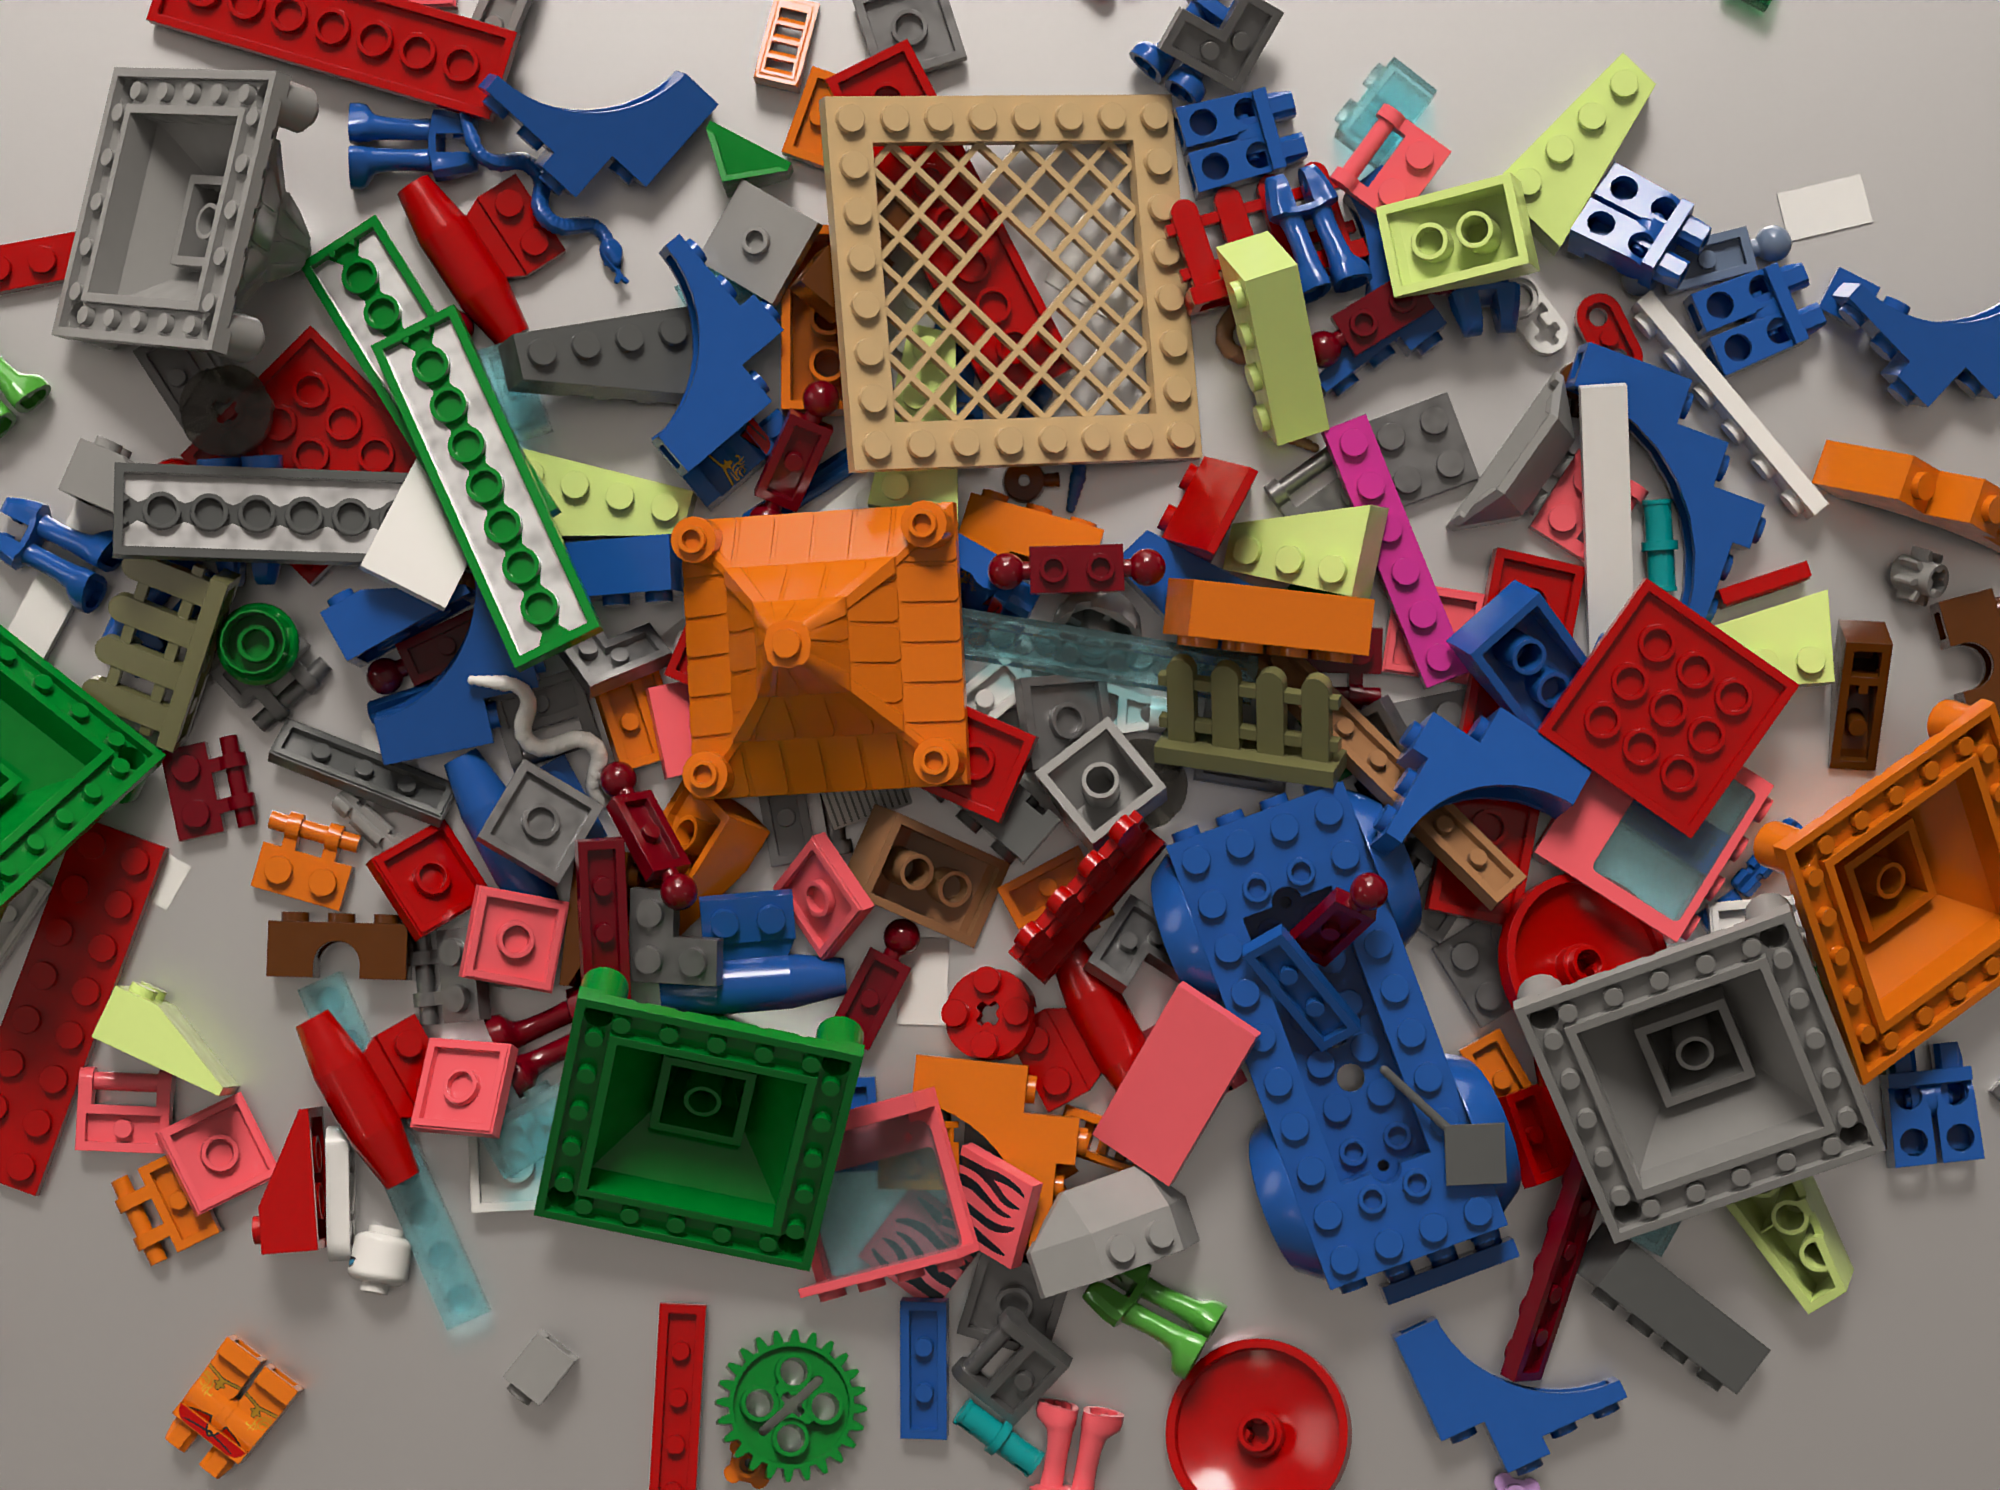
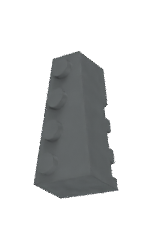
M1021 784L1017 787L1002 824L955 804L961 809L955 817L975 834L981 828L995 839L990 847L1010 865L1015 859H1018L1024 865L1061 822V819L1050 809L1046 811L1041 807L1033 795ZM928 792L939 803H942L945 800L944 798H941L935 794Z
M1601 1223L1588 1240L1577 1274L1596 1287L1591 1295L1612 1311L1618 1305L1630 1314L1626 1322L1647 1338L1653 1332L1665 1341L1661 1349L1680 1364L1684 1365L1687 1359L1700 1367L1695 1375L1712 1389L1718 1392L1722 1386H1725L1737 1395L1771 1350L1634 1242L1627 1239L1614 1244L1607 1225Z

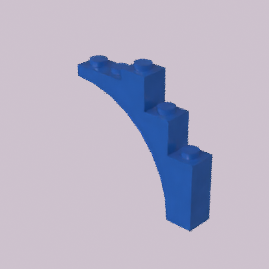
M1591 342L1582 344L1578 347L1567 378L1566 390L1579 396L1578 385L1627 384L1629 432L1649 453L1665 480L1679 518L1684 551L1683 584L1680 602L1711 623L1718 607V599L1714 598L1719 580L1724 581L1727 578L1733 564V555L1729 554L1730 549H1750L1752 543L1756 544L1759 541L1766 523V519L1761 517L1765 505L1714 487L1715 481L1720 482L1727 471L1730 457L1725 455L1729 442L1677 424L1679 418L1685 419L1691 408L1694 395L1689 392L1692 379Z

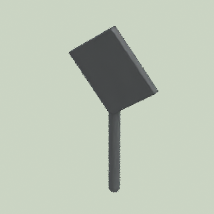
M1381 1066L1380 1073L1444 1131L1446 1186L1507 1183L1504 1122L1450 1125L1390 1068Z

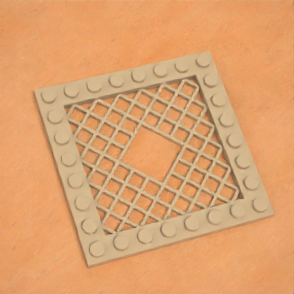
M1172 94L824 96L819 100L849 473L1187 461L1203 458L1191 316H1188L1184 304V297L1188 292V282L1181 283L1178 274L1179 270L1186 267L1176 237L1167 239L1164 232L1165 225L1171 224L1169 213L1175 202L1181 200ZM1058 144L1045 160L1030 146ZM1072 144H1100V146L1087 159ZM1115 144H1126L1127 155ZM972 145L959 161L943 147ZM986 145L1015 146L1001 160ZM873 146H884L874 158ZM899 146L928 147L914 162ZM1063 150L1081 166L1069 182L1051 166ZM1106 150L1124 166L1111 182L1094 166ZM977 151L995 167L983 183L978 181L964 167ZM1020 151L1039 167L1026 183L1008 167ZM889 152L908 168L895 185L876 168ZM933 152L952 168L939 184L921 168L922 164ZM1044 173L1062 190L1049 206L1031 189ZM1086 173L1105 189L1092 205L1074 189ZM1128 173L1131 201L1117 188ZM957 174L976 191L963 207L944 190ZM1000 174L1019 190L1006 206L988 190ZM913 175L932 191L919 208L900 191ZM876 181L888 192L879 204ZM1110 195L1128 211L1115 227L1097 211ZM1024 196L1042 212L1030 228H1027L1012 213V210ZM1067 196L1085 212L1073 228L1055 212ZM937 197L956 214L943 230L924 214ZM981 197L999 213L986 230L968 213ZM893 198L912 214L899 231L880 215ZM1091 218L1108 234L1096 250L1078 234ZM1047 219L1066 235L1053 251L1035 235ZM1132 219L1135 247L1121 234L1122 230ZM961 220L979 236L978 240L966 253L948 237ZM1004 220L1013 226L1069 280V283L1017 344L952 283ZM917 221L935 237V240L923 254L904 237ZM880 228L892 238L883 250H881ZM1071 241L1089 257L1076 274L1059 258V255ZM1113 241L1118 243L1131 256V259L1119 273L1101 257ZM941 243L960 260L947 276L943 275L928 260ZM897 244L916 261L903 277L898 275L884 261ZM1094 264L1112 280L1100 296L1082 280ZM1136 264L1139 292L1124 279ZM921 267L939 283L927 300L908 284ZM884 274L895 284L886 297ZM1118 286L1135 302L1123 318L1105 302ZM1075 287L1093 303L1080 320L1062 303ZM945 290L963 306L950 323L932 307ZM901 291L919 307L906 324L888 308L889 304ZM1098 309L1116 325L1103 342L1086 326ZM1139 310L1141 312L1143 338L1129 325V322ZM1055 311L1073 326L1060 343L1043 327ZM969 312L987 329L974 345L955 329ZM925 313L943 329L942 333L930 347L911 330ZM887 320L899 330V333L890 343ZM1121 332L1139 347L1127 364L1109 348ZM1078 333L1096 348V351L1084 365L1066 349ZM1035 334L1054 350L1041 366L1023 351ZM992 335L1011 351L998 367H995L980 352V349ZM949 336L967 352L954 369L936 353ZM905 337L923 353L910 370L891 354ZM1102 355L1120 371L1107 387L1090 372V369ZM1059 356L1077 372L1064 389L1046 373ZM1143 356L1145 359L1146 383L1132 370ZM1016 357L1034 373L1021 390L1003 374ZM972 359L991 375L978 391L959 375ZM928 360L947 376L934 393L916 377V374ZM891 367L903 377L894 389ZM1125 377L1143 393L1131 409L1126 407L1113 394ZM1082 379L1087 381L1100 394L1088 411L1070 395ZM1039 380L1057 395V398L1045 412L1027 397ZM996 381L1014 397L1001 414L983 398ZM953 382L971 398L958 415L939 399ZM908 384L914 387L927 400L914 417L895 401ZM1108 401L1121 415L1095 414ZM1148 401L1149 414H1137ZM1063 402L1078 415L1051 417ZM1020 403L1034 416L1033 418L1008 417ZM976 405L992 418L964 420ZM932 406L947 419L943 421H921ZM895 413L904 422H895Z

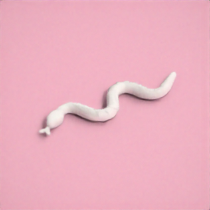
M471 675L468 677L467 682L470 685L483 686L505 692L512 691L518 695L520 706L514 720V738L525 752L537 757H547L575 748H582L588 751L590 762L585 780L586 794L588 797L604 805L603 809H606L612 797L604 794L600 785L601 772L608 765L609 760L603 741L591 732L578 730L563 733L550 739H539L532 733V725L537 711V698L528 684L507 675Z

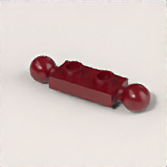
M1391 280L1331 316L1330 320L1336 328L1335 332L1318 331L1311 335L1317 367L1327 368L1334 365L1341 356L1342 348L1346 346L1353 357L1356 358L1431 312L1435 307L1430 301L1429 295L1444 296L1450 294L1455 289L1396 299L1393 295Z
M818 380L810 383L805 388L802 397L803 405L806 409L805 413L790 408L754 489V496L766 501L754 507L749 516L783 514V507L794 512L798 511L833 433V425L822 421L823 417H827L836 411L840 401L838 390L830 382Z
M1123 544L1029 546V561L1022 562L1018 556L1012 553H1001L996 555L988 565V577L995 587L1001 590H1011L1019 586L1023 580H1030V595L1124 592L1125 577H1131L1139 585L1152 586L1161 581L1166 571L1163 557L1152 549L1139 550L1133 554L1131 559H1124Z
M474 608L395 644L401 658L396 661L390 658H379L373 661L366 673L367 683L370 688L379 694H391L399 689L403 682V677L408 675L414 687L434 680L447 667L461 646L471 623Z
M620 761L608 764L600 775L601 788L608 796L612 797L606 809L620 835L624 838V842L646 882L662 879L660 895L667 907L677 911L688 909L694 904L698 895L695 881L685 874L691 862L651 790L635 792L637 776L629 764Z
M1367 872L1360 874L1353 880L1350 892L1336 887L1289 933L1313 962L1326 967L1376 921L1377 909L1385 903L1388 897V886L1385 880L1378 874Z
M896 919L887 925L883 935L886 946L883 953L872 947L869 948L835 1016H845L853 1019L861 1026L864 1032V1049L868 1051L912 969L901 963L900 960L903 955H908L915 951L920 943V931L916 924L908 919Z

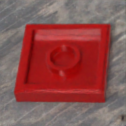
M445 819L440 828L430 825L373 857L366 863V866L415 942L472 909L476 884L488 887Z

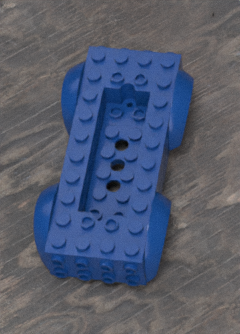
M1343 781L1336 783L1334 789L1304 785L1302 789L1305 795L1292 800H1288L1286 792L1258 803L1261 809L1260 812L1246 817L1242 809L1215 818L1216 828L1203 833L1200 832L1198 825L1171 834L1174 843L1166 846L1168 854L1164 856L1152 876L1151 896L1164 946L1180 982H1186L1261 1032L1245 1060L1266 1117L1251 1134L1249 1160L1256 1192L1271 1233L1281 1253L1289 1265L1297 1272L1326 1279L1330 1290L1339 1287L1341 1294H1346L1367 1286L1366 1277L1383 1271L1386 1278L1393 1277L1411 1270L1412 1265L1410 1261L1426 1255L1430 1262L1456 1253L1454 1245L1470 1239L1474 1245H1479L1500 1237L1499 1228L1508 1225L1504 1211L1520 1188L1521 1167L1509 1122L1489 1081L1482 1071L1469 1059L1459 1055L1444 1053L1405 947L1421 925L1422 906L1416 875L1406 847L1402 842L1386 856L1370 847L1378 832L1372 826L1382 811L1383 806L1373 797L1346 789ZM1367 872L1380 875L1388 886L1387 900L1377 909L1376 921L1326 967L1314 962L1359 1017L1361 1023V1031L1348 1037L1341 1046L1330 1047L1321 1052L1243 958L1242 946L1281 923L1290 932L1336 887L1350 892L1351 884L1357 876ZM1356 1064L1363 1070L1364 1083L1358 1090L1346 1091L1339 1086L1337 1073L1342 1066ZM1381 1066L1390 1068L1450 1125L1504 1122L1507 1183L1446 1186L1444 1131L1380 1073Z

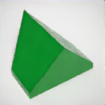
M709 121L706 131L728 198L733 196L742 179L758 188L790 179L794 172L791 162Z

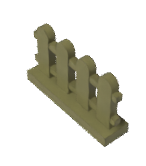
M123 559L122 570L124 574L138 583L134 594L121 592L114 596L108 605L111 617L123 623L124 626L121 636L107 634L99 639L95 645L97 658L101 662L110 665L107 678L99 675L93 676L82 685V689L115 715L140 724L139 733L150 737L154 730L160 732L156 746L173 753L188 739L217 651L216 640L218 631L223 621L229 615L242 575L224 568L211 578L205 575L207 567L199 563L194 564L191 570L168 560ZM151 587L182 599L179 611H174L147 600ZM195 605L201 607L198 619L191 617ZM137 629L168 641L165 653L133 642ZM181 647L187 649L184 661L178 659ZM123 672H128L155 683L151 695L121 684ZM167 689L174 691L170 703L164 701Z
M1180 653L1171 659L1166 670L1161 669L1158 674V685L1167 686V712L1162 711L1159 716V727L1166 729L1154 745L1155 763L1334 789L1347 767V750L1341 749L1342 737L1333 736V710L1338 711L1341 707V695L1333 694L1332 682L1323 673L1314 672L1309 674L1301 689L1287 687V677L1283 670L1276 666H1268L1261 671L1256 679V683L1242 681L1241 668L1231 660L1218 662L1211 676L1197 675L1195 660L1187 654ZM1198 691L1211 693L1212 718L1198 716ZM1243 697L1256 699V725L1243 723ZM1287 704L1301 705L1302 731L1288 729Z

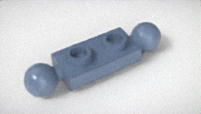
M1770 225L1761 229L1756 238L1750 240L1747 226L1710 235L1709 241L1699 255L1678 245L1673 253L1690 261V267L1678 289L1664 284L1666 295L1726 281L1758 270L1756 257H1761L1768 262L1780 261L1791 250V237L1784 228ZM1621 275L1624 289L1634 296H1644L1650 290L1653 291L1658 283L1655 280L1651 288L1648 289L1638 284V279Z

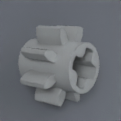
M1912 546L1911 555H1900L1894 561L1890 572L1892 585L1899 588L1896 597L1924 607L1927 606L1929 597H1940L1946 590L1949 581V571L1945 565L1941 564L1943 555L1917 546Z

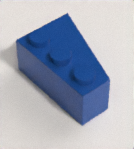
M671 534L565 543L591 602L602 601L603 607L630 606V600L645 599V603L660 604L671 603L673 598L684 597L682 559L678 558L672 549Z

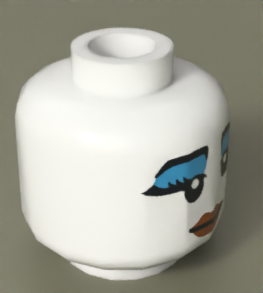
M368 1225L367 1232H360L355 1236L348 1265V1274L351 1278L361 1281L360 1291L388 1295L389 1287H400L406 1283L413 1245L410 1241L404 1239V1231L384 1226Z

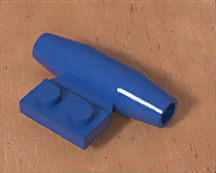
M475 748L446 763L444 768L461 819L496 885L503 890L559 900L554 886L475 840L506 789L504 783L478 749ZM565 754L539 767L585 794ZM598 817L585 839L608 836Z
M792 889L699 896L702 937L723 938L722 985L699 986L659 983L661 1006L674 1008L681 1012L689 1011L698 1014L724 1015L793 1009L843 996L847 993L844 958L832 957L822 961L816 955L789 953L796 938Z

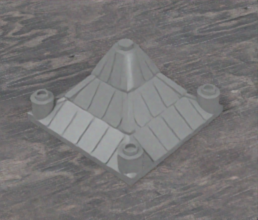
M114 67L51 335L68 340L82 341L108 350L115 349L120 344L209 352L241 363L250 362L262 351L265 344L262 323L255 317L236 312V309L241 310L263 283H270L299 272L305 265L306 259L311 255V237L298 206L290 193L286 192L281 143L280 140L276 139L279 127L300 133L315 122L319 113V104L314 90L292 82V76L279 71Z
M1764 893L1756 896L1746 906L1745 921L1727 929L1695 938L1693 941L1678 944L1656 952L1654 955L1633 960L1609 971H1603L1580 979L1569 985L1562 986L1560 981L1551 975L1538 974L1524 980L1519 987L1518 999L1513 1001L1514 1012L1614 1244L1886 1151L1871 1104L1864 1095L1797 927L1792 906L1780 894Z

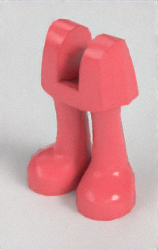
M1040 1398L1037 1401L1036 1415L1047 1429V1448L1040 1483L1029 1486V1490H1094L1101 1452L1106 1440L1120 1432L1124 1421V1414L1104 1407L1086 1406L1083 1408L1077 1461L1072 1485L1063 1484L1079 1407L1074 1403L1060 1399Z

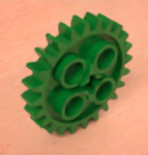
M797 1329L791 1331L788 1342H783L780 1333L774 1331L771 1335L770 1346H767L760 1337L754 1339L756 1350L754 1355L744 1348L738 1351L744 1363L742 1366L730 1362L726 1365V1369L734 1376L733 1380H720L718 1382V1386L721 1389L729 1392L728 1397L714 1401V1405L727 1409V1415L716 1420V1425H730L731 1432L722 1439V1442L730 1443L737 1441L740 1446L736 1449L733 1458H740L747 1453L751 1457L747 1470L751 1472L760 1464L765 1465L764 1474L767 1480L772 1478L777 1469L781 1470L784 1483L791 1481L794 1470H798L803 1481L810 1480V1467L813 1465L821 1475L828 1473L825 1459L829 1458L837 1464L842 1463L844 1460L838 1448L840 1446L847 1449L855 1448L856 1444L848 1436L849 1431L861 1432L864 1428L859 1422L853 1420L854 1415L867 1411L866 1406L854 1403V1397L865 1392V1387H852L850 1380L856 1377L859 1370L851 1369L844 1371L842 1365L846 1362L849 1355L844 1353L834 1359L830 1355L834 1342L829 1341L820 1349L816 1347L817 1334L814 1332L809 1335L805 1343L800 1342ZM785 1361H796L802 1366L804 1378L799 1385H789L782 1379L780 1370L781 1365ZM815 1377H821V1385L798 1404L799 1417L791 1413L784 1417L765 1436L760 1435V1427L785 1405L781 1399L782 1395L790 1399L797 1395ZM751 1392H760L767 1396L770 1408L766 1416L756 1417L747 1410L746 1399ZM817 1395H825L832 1399L835 1405V1412L830 1420H821L814 1415L812 1402ZM782 1427H793L800 1434L801 1443L797 1451L787 1452L780 1448L777 1435Z

